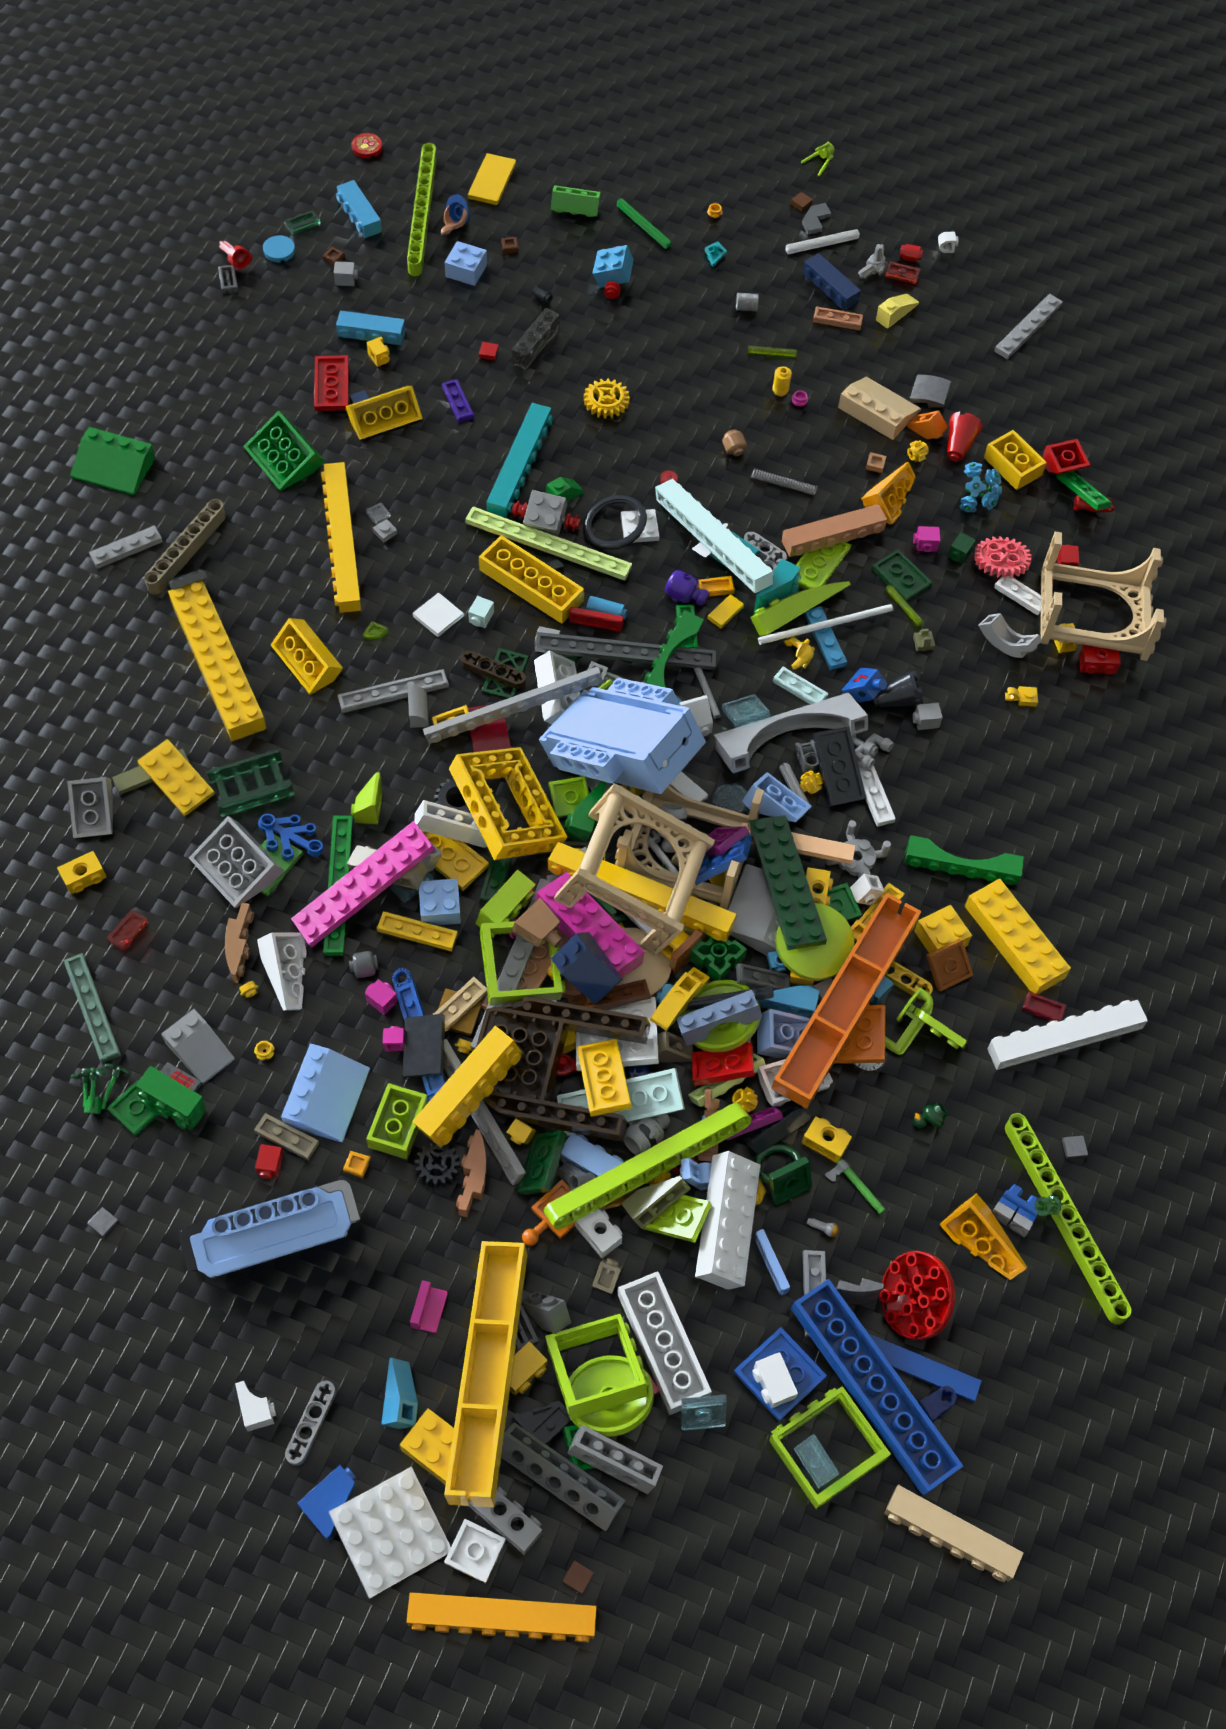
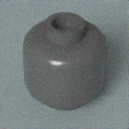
M371 951L354 953L352 961H349L350 972H355L357 978L374 976L376 970H378L376 955H373Z

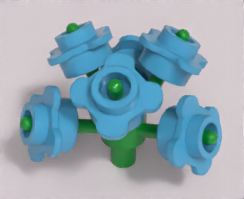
M972 462L965 465L966 470H964V473L968 477H972V481L966 483L965 490L970 492L971 495L961 499L962 505H960V509L966 512H976L977 500L973 497L978 495L983 497V507L991 510L996 506L1002 492V486H999L1001 484L1000 473L995 468L992 470L988 469L985 474V480L981 482L979 475L981 474L980 468L982 464Z

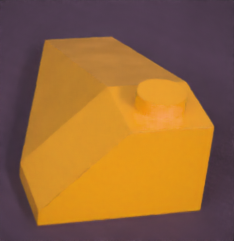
M909 462L902 465L861 498L865 507L879 504L887 518L886 523L893 524L902 512L900 508L902 504H905V496L911 490L916 476Z
M977 1193L961 1204L940 1223L941 1227L958 1245L962 1244L971 1251L970 1253L988 1262L989 1266L1008 1279H1013L1027 1269L1026 1264L996 1217Z

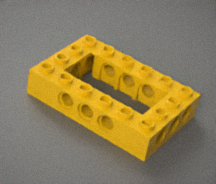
M521 747L456 755L449 770L494 860L551 852L558 842L562 844L565 842L567 835ZM505 778L530 828L522 829L518 827L516 830L506 831L509 823L504 818L500 805L497 804L492 794L493 791L485 780Z

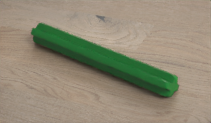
M624 199L617 201V207L665 249L671 247V240Z

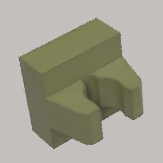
M921 629L920 632L914 633L913 639L916 651L935 649L932 631Z

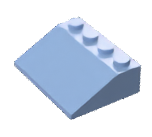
M310 1044L282 1113V1121L297 1130L343 1143L370 1068L331 1049Z

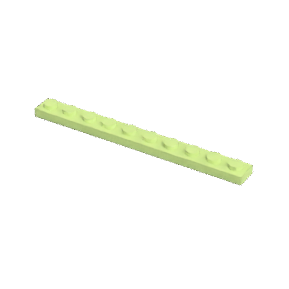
M472 507L466 517V524L500 536L502 535L505 538L624 581L632 569V563L532 527L524 526L518 522L476 507Z

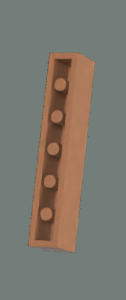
M879 504L783 530L781 542L789 557L799 556L803 553L831 547L841 542H848L870 534L880 533L885 530L887 518Z

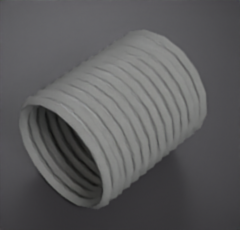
M737 293L736 310L757 312L758 294Z

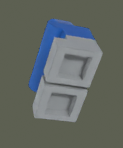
M1014 1184L1009 1190L1005 1191L992 1213L997 1221L1006 1226L1016 1211L1008 1227L1025 1237L1040 1211L1038 1208L1041 1200L1031 1195L1027 1202L1020 1198L1023 1192L1022 1188Z

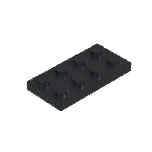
M847 726L812 734L829 807L866 799L850 727Z

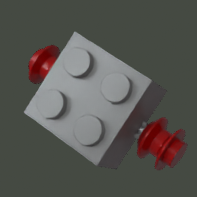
M532 490L528 504L525 502L524 505H521L518 500L512 507L514 517L516 518L517 515H521V518L524 519V526L532 527L559 537L562 524H564L566 530L569 527L573 528V532L579 529L581 524L579 515L572 517L571 513H569L565 517L568 504L566 498Z

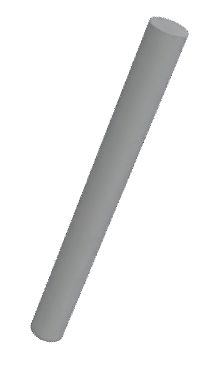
M694 668L704 695L708 697L714 719L720 718L721 714L702 669Z

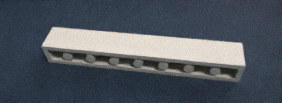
M1126 1000L1114 1007L1108 1005L1096 1012L1090 1010L1078 1017L1076 1015L1069 1016L1064 1021L1058 1022L1055 1020L1049 1022L1046 1026H1033L1028 1031H1015L1007 1037L997 1036L991 1040L987 1049L996 1070L1140 1030L1143 1029L1148 1020L1138 1000Z

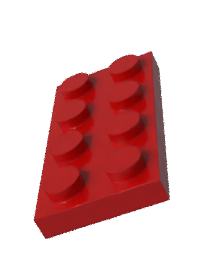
M348 355L315 356V411L346 410L345 406L349 405Z

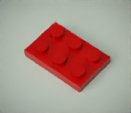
M744 1043L726 1052H693L692 1072L694 1086L755 1076L752 1043Z

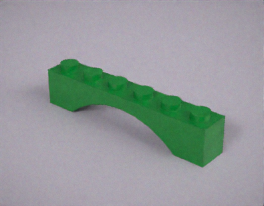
M685 610L681 616H677L673 624L676 626L675 629H670L666 637L668 639L667 644H662L659 650L661 655L659 659H654L651 666L654 669L651 673H647L643 682L666 688L664 684L665 664L678 649L694 642L704 619Z
M910 835L905 864L912 867L929 868L932 871L939 870L949 874L966 875L969 878L986 879L990 882L1001 879L1007 885H1018L1022 877L1024 857L1004 853L1000 856L984 860L964 859L945 852L928 838Z

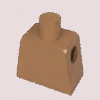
M541 898L514 922L512 931L537 947H540L546 941L556 947L562 941V937L556 933L560 921Z

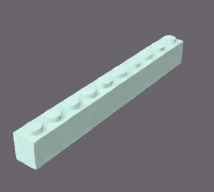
M671 479L655 487L656 500L754 593L773 585L772 569L766 566L760 557L752 553L750 548L746 547L739 538H736L729 529H726L718 519L712 516L710 511L706 510L699 501L697 502L680 484Z

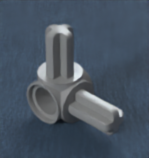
M883 244L876 245L875 253L869 257L866 266L858 272L861 279L868 277L870 274L877 273L880 275L886 270L888 263L885 261Z

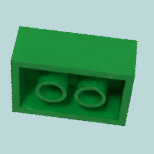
M152 1066L147 1069L135 1085L138 1096L141 1099L140 1102L149 1109L151 1107L159 1109L158 1113L166 1119L172 1118L183 1129L187 1127L193 1130L207 1111L201 1095Z

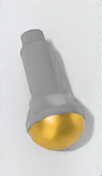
M810 1218L807 1221L808 1225L824 1231L829 1237H835L839 1232L838 1225L835 1223H824Z

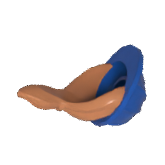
M452 195L448 199L444 212V223L446 225L441 229V235L449 234L453 229L463 227L468 222L470 211L466 200L461 195Z

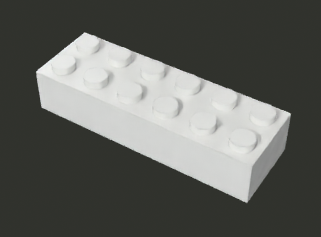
M730 1151L713 1155L706 1198V1201H709L712 1206L702 1226L695 1274L697 1278L728 1290L745 1286L760 1164Z
M657 1271L618 1287V1297L655 1383L659 1388L669 1415L709 1399L712 1391L659 1272Z

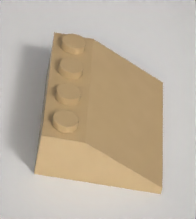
M868 377L850 384L841 393L838 407L892 440L921 411L920 407Z

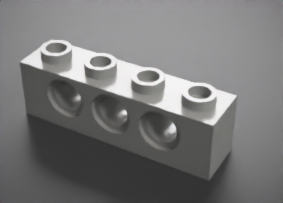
M584 1425L575 1433L567 1452L573 1457L646 1494L656 1486L663 1468L662 1465Z
M498 1485L494 1507L473 1506V1503L470 1501L469 1507L523 1555L529 1551L542 1534V1529L540 1528L542 1524L533 1516L527 1517L523 1513L524 1508L514 1500L511 1503L506 1498L507 1493ZM503 1505L507 1511L504 1515L499 1516L494 1513L495 1507ZM513 1521H522L524 1527L520 1531L513 1530L511 1528Z

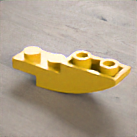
M695 967L688 973L685 972L662 1000L651 1016L650 1021L667 1031L677 1020L676 1018L680 1017L687 1009L690 1001L708 983L710 977Z

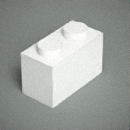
M780 1352L755 1362L754 1370H752L753 1376L757 1383H761L763 1388L761 1391L762 1397L766 1404H770L771 1409L796 1399L798 1392Z

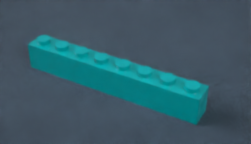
M535 403L531 404L486 502L487 512L507 518L509 512H512L514 500H517L520 494L519 489L525 484V476L530 473L531 463L535 462L537 449L540 450L542 438L547 435V427L552 424L553 415H551L550 407Z

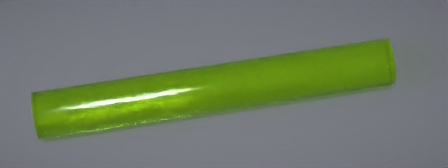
M748 346V353L797 356V350Z
M891 585L887 586L886 591L918 626L922 625L924 621Z

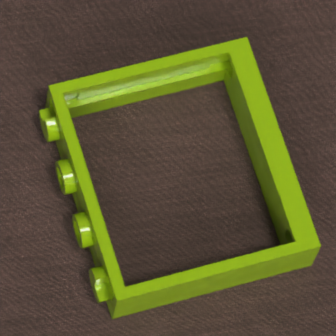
M515 921L481 924L480 938L489 1005L515 1003L527 997L545 1000L561 999L562 993L565 992L564 980L561 981V973L551 960L560 950L559 944L554 947L548 942L554 987L498 991L491 935L515 933L512 931Z
M621 1314L545 1336L547 1349L570 1420L648 1396L647 1387L650 1386L646 1373L642 1374L643 1364L640 1355H635V1351H637L633 1338H629V1325L627 1322H623ZM618 1334L635 1383L576 1400L560 1351Z
M843 1386L838 1390L836 1388L829 1390L825 1394L826 1398L822 1401L815 1400L807 1406L808 1410L803 1414L800 1412L794 1414L789 1419L790 1423L783 1427L782 1424L777 1426L776 1429L771 1431L773 1435L769 1439L816 1509L887 1460L891 1455ZM839 1401L876 1454L817 1495L781 1443V1440Z

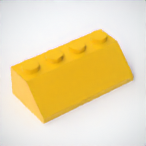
M406 386L345 406L350 422L360 440L423 419L412 386Z
M289 618L271 643V647L309 694H313L334 682L343 669L305 620Z

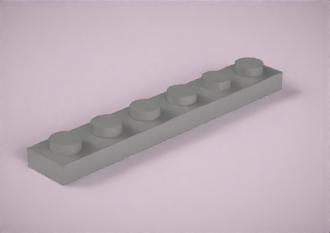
M1049 294L995 347L994 352L1008 359L1061 307L1063 301Z

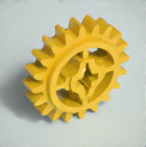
M609 378L606 381L600 379L599 383L594 381V385L589 384V388H586L584 393V406H587V411L591 410L592 415L597 413V417L604 415V419L609 415L613 418L614 414L619 416L620 412L624 413L630 401L629 391H626V386L622 387L621 382L616 384V380L610 382Z

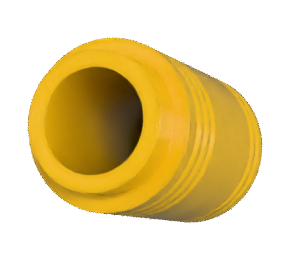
M778 367L775 370L773 391L777 396H785L789 392L792 372L787 367Z

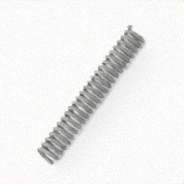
M754 469L751 476L753 479L756 478L761 481L771 482V484L789 487L792 490L797 489V491L810 493V495H815L818 488L817 486L815 488L814 485L812 489V485L808 484L807 487V483L802 485V482L799 485V481L797 483L796 480L794 483V480L790 479L789 481V478L785 477L784 479V476L781 480V476L777 475L776 478V474L771 476V473H769L768 476L766 471L763 474V471L759 470L758 473V469Z

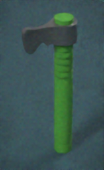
M845 1159L839 1160L836 1163L837 1166L825 1174L830 1181L835 1182L836 1176L844 1173L879 1214L885 1211L882 1204L852 1171L850 1164Z

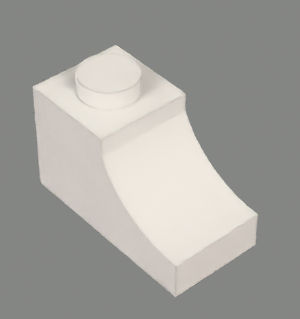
M244 1381L235 1383L246 1430L249 1432L274 1424L273 1417L276 1416L274 1403H269L267 1397L259 1398L251 1394Z

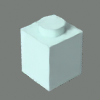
M477 596L468 611L469 623L486 628L494 614V602Z

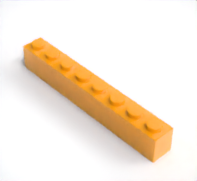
M410 1593L407 1624L412 1626V1630L425 1631L426 1627H434L436 1632L448 1633L449 1629H459L458 1633L472 1634V1631L476 1630L482 1631V1635L496 1636V1632H504L506 1637L518 1638L519 1634H529L528 1638L542 1639L543 1635L552 1636V1640L566 1641V1637H574L576 1642L588 1643L589 1639H594L596 1606Z

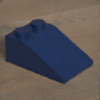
M590 932L576 933L551 958L560 973L594 1004H598L623 980Z

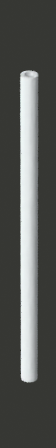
M889 604L759 637L758 641L761 645L893 611V606Z

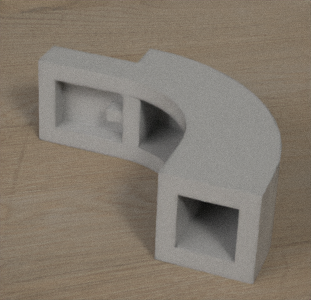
M1001 613L988 615L978 625L992 645L1013 657L1023 658L1028 652L1034 651L1042 641L1039 634L1020 635L1013 631Z

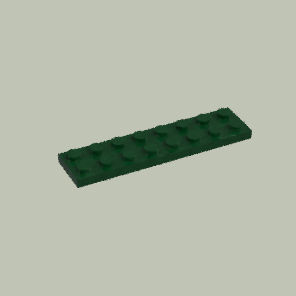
M786 815L749 820L748 827L787 950L826 945L827 938Z

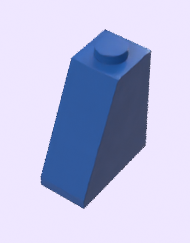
M341 1465L297 1503L328 1542L332 1540L337 1530L329 1511L349 1501L356 1489V1484L353 1481L356 1478L348 1467L344 1470Z

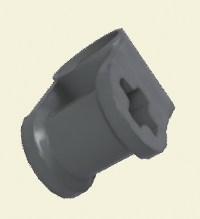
M814 740L803 744L795 743V752L802 772L813 771L817 774L819 761Z

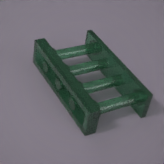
M279 749L270 750L264 754L224 766L214 767L206 771L210 784L216 782L221 796V800L216 801L221 817L294 795L291 780H283L278 763L282 762ZM271 766L276 783L265 786L260 768ZM252 771L258 789L248 792L241 774ZM234 777L240 794L229 797L223 780Z

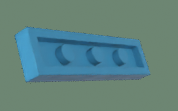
M821 606L804 612L808 625L827 620ZM828 627L812 631L829 670L846 666L847 660L832 628Z

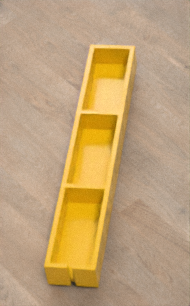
M482 1241L444 1494L449 1505L469 1506L471 1501L473 1506H495L528 1256L525 1243Z

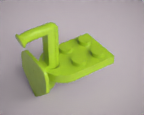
M919 987L897 1018V1021L901 1022L907 1015L913 1020L897 1043L885 1036V1047L897 1055L903 1054L925 1023L932 1027L930 1031L939 1038L942 1035L948 1038L947 1043L956 1049L959 1046L963 1049L967 1044V1040L930 1016L933 1009V998L927 991ZM917 997L925 1001L921 1009L913 1005Z

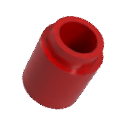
M902 245L899 258L917 263L918 260L922 259L923 250H921L920 246Z

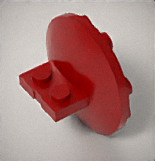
M911 1251L897 1257L885 1272L882 1280L884 1287L879 1295L886 1321L898 1334L905 1338L913 1340L932 1338L945 1328L954 1310L955 1287L952 1276L946 1265L938 1257L930 1253Z

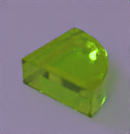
M372 621L364 632L363 637L366 639L381 638L388 632V628Z

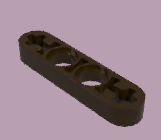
M465 651L461 655V664L468 670L514 689H521L526 684V676L520 670L474 651ZM485 663L490 665L488 669H482L480 666ZM499 670L506 672L504 676H499L496 673Z

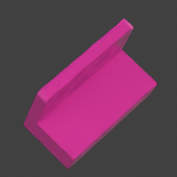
M422 1280L410 1320L411 1328L437 1333L448 1295L447 1291L432 1288L430 1282Z

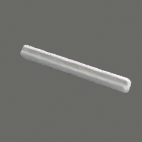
M855 229L786 245L787 254L855 240L859 238L860 233Z

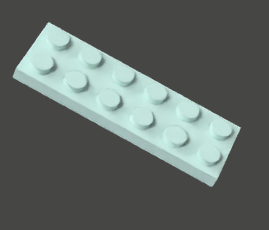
M676 1068L626 1079L632 1108L612 1113L624 1115L627 1122H633L685 1110ZM585 1089L557 1096L558 1103L589 1109ZM564 1131L567 1134L566 1137L570 1136L572 1133Z

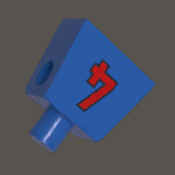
M860 668L841 691L843 694L849 693L857 703L873 700L881 690L886 689L887 682L879 670Z

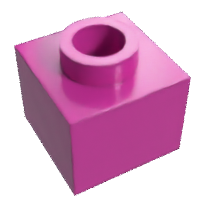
M392 1026L383 1029V1046L386 1051H404V1028Z

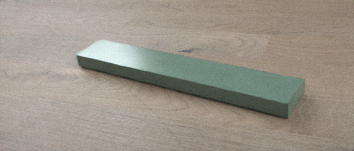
M83 953L63 960L101 1063L121 1056Z

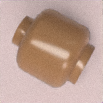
M733 429L724 434L722 442L726 452L729 455L734 454V456L743 454V450L747 447L743 433Z

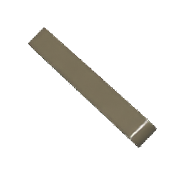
M213 499L208 502L145 574L144 580L150 594L162 592L168 585V580L173 579L224 521L226 514L222 501Z

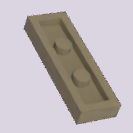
M266 1113L254 1129L256 1134L308 1161L319 1145L318 1140Z

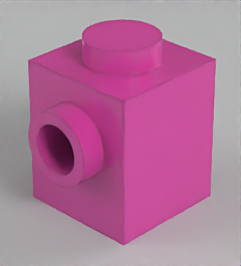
M918 526L917 533H914L913 543L916 544L917 551H938L940 544L939 527Z
M379 979L374 984H370L365 991L366 1001L383 1015L398 1002L397 994L394 992L393 987L387 982H381Z

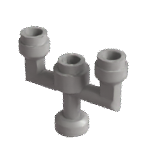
M875 733L865 742L856 738V734L851 735L853 744L857 746L855 749L857 760L861 763V766L871 769L875 763L873 757L878 752L876 744L880 746V749L890 752L894 746V742L890 739L882 738Z

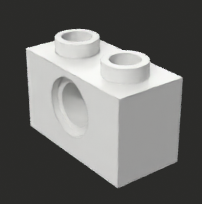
M598 1209L576 1221L575 1227L603 1259L622 1244L621 1235L623 1234L617 1225H612L608 1221L607 1213L603 1209ZM602 1227L606 1232L598 1234L595 1232V1229Z

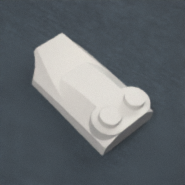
M786 1059L760 1066L757 1070L766 1099L774 1107H781L786 1102L791 1101L771 1089L774 1078ZM830 1073L826 1076L818 1092L830 1087V1084L833 1082Z

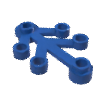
M264 814L258 820V827L266 832V849L269 852H275L278 849V842L274 839L273 831L280 835L283 847L282 858L285 861H290L294 858V851L291 849L289 840L307 849L308 854L312 857H318L322 854L323 844L319 840L307 841L296 835L305 833L307 836H313L316 834L315 824L308 823L300 826L301 821L298 815L275 818L272 814ZM289 824L291 827L283 828L281 825Z

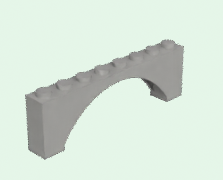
M845 693L715 734V750L731 772L735 773L750 768L749 761L755 751L763 743L779 734L802 728L837 729L849 726L851 735L868 730V715L849 693Z

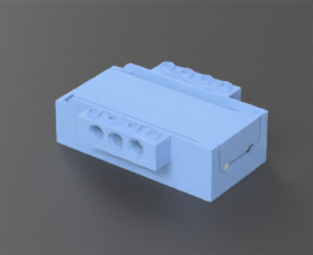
M621 678L615 680L608 690L592 687L589 691L583 690L539 739L553 766L558 767L559 770L612 784L615 782L657 794L663 793L706 743L690 708L680 706L673 689Z

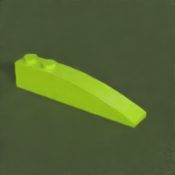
M849 581L808 588L780 600L776 598L769 602L770 606L757 609L755 615L750 618L759 636L768 635L851 584Z

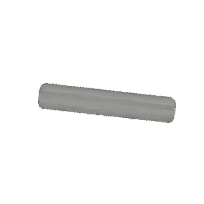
M783 763L779 769L789 789L809 803L790 765Z

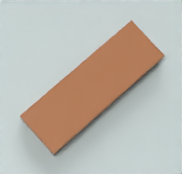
M816 307L813 322L860 330L863 315Z

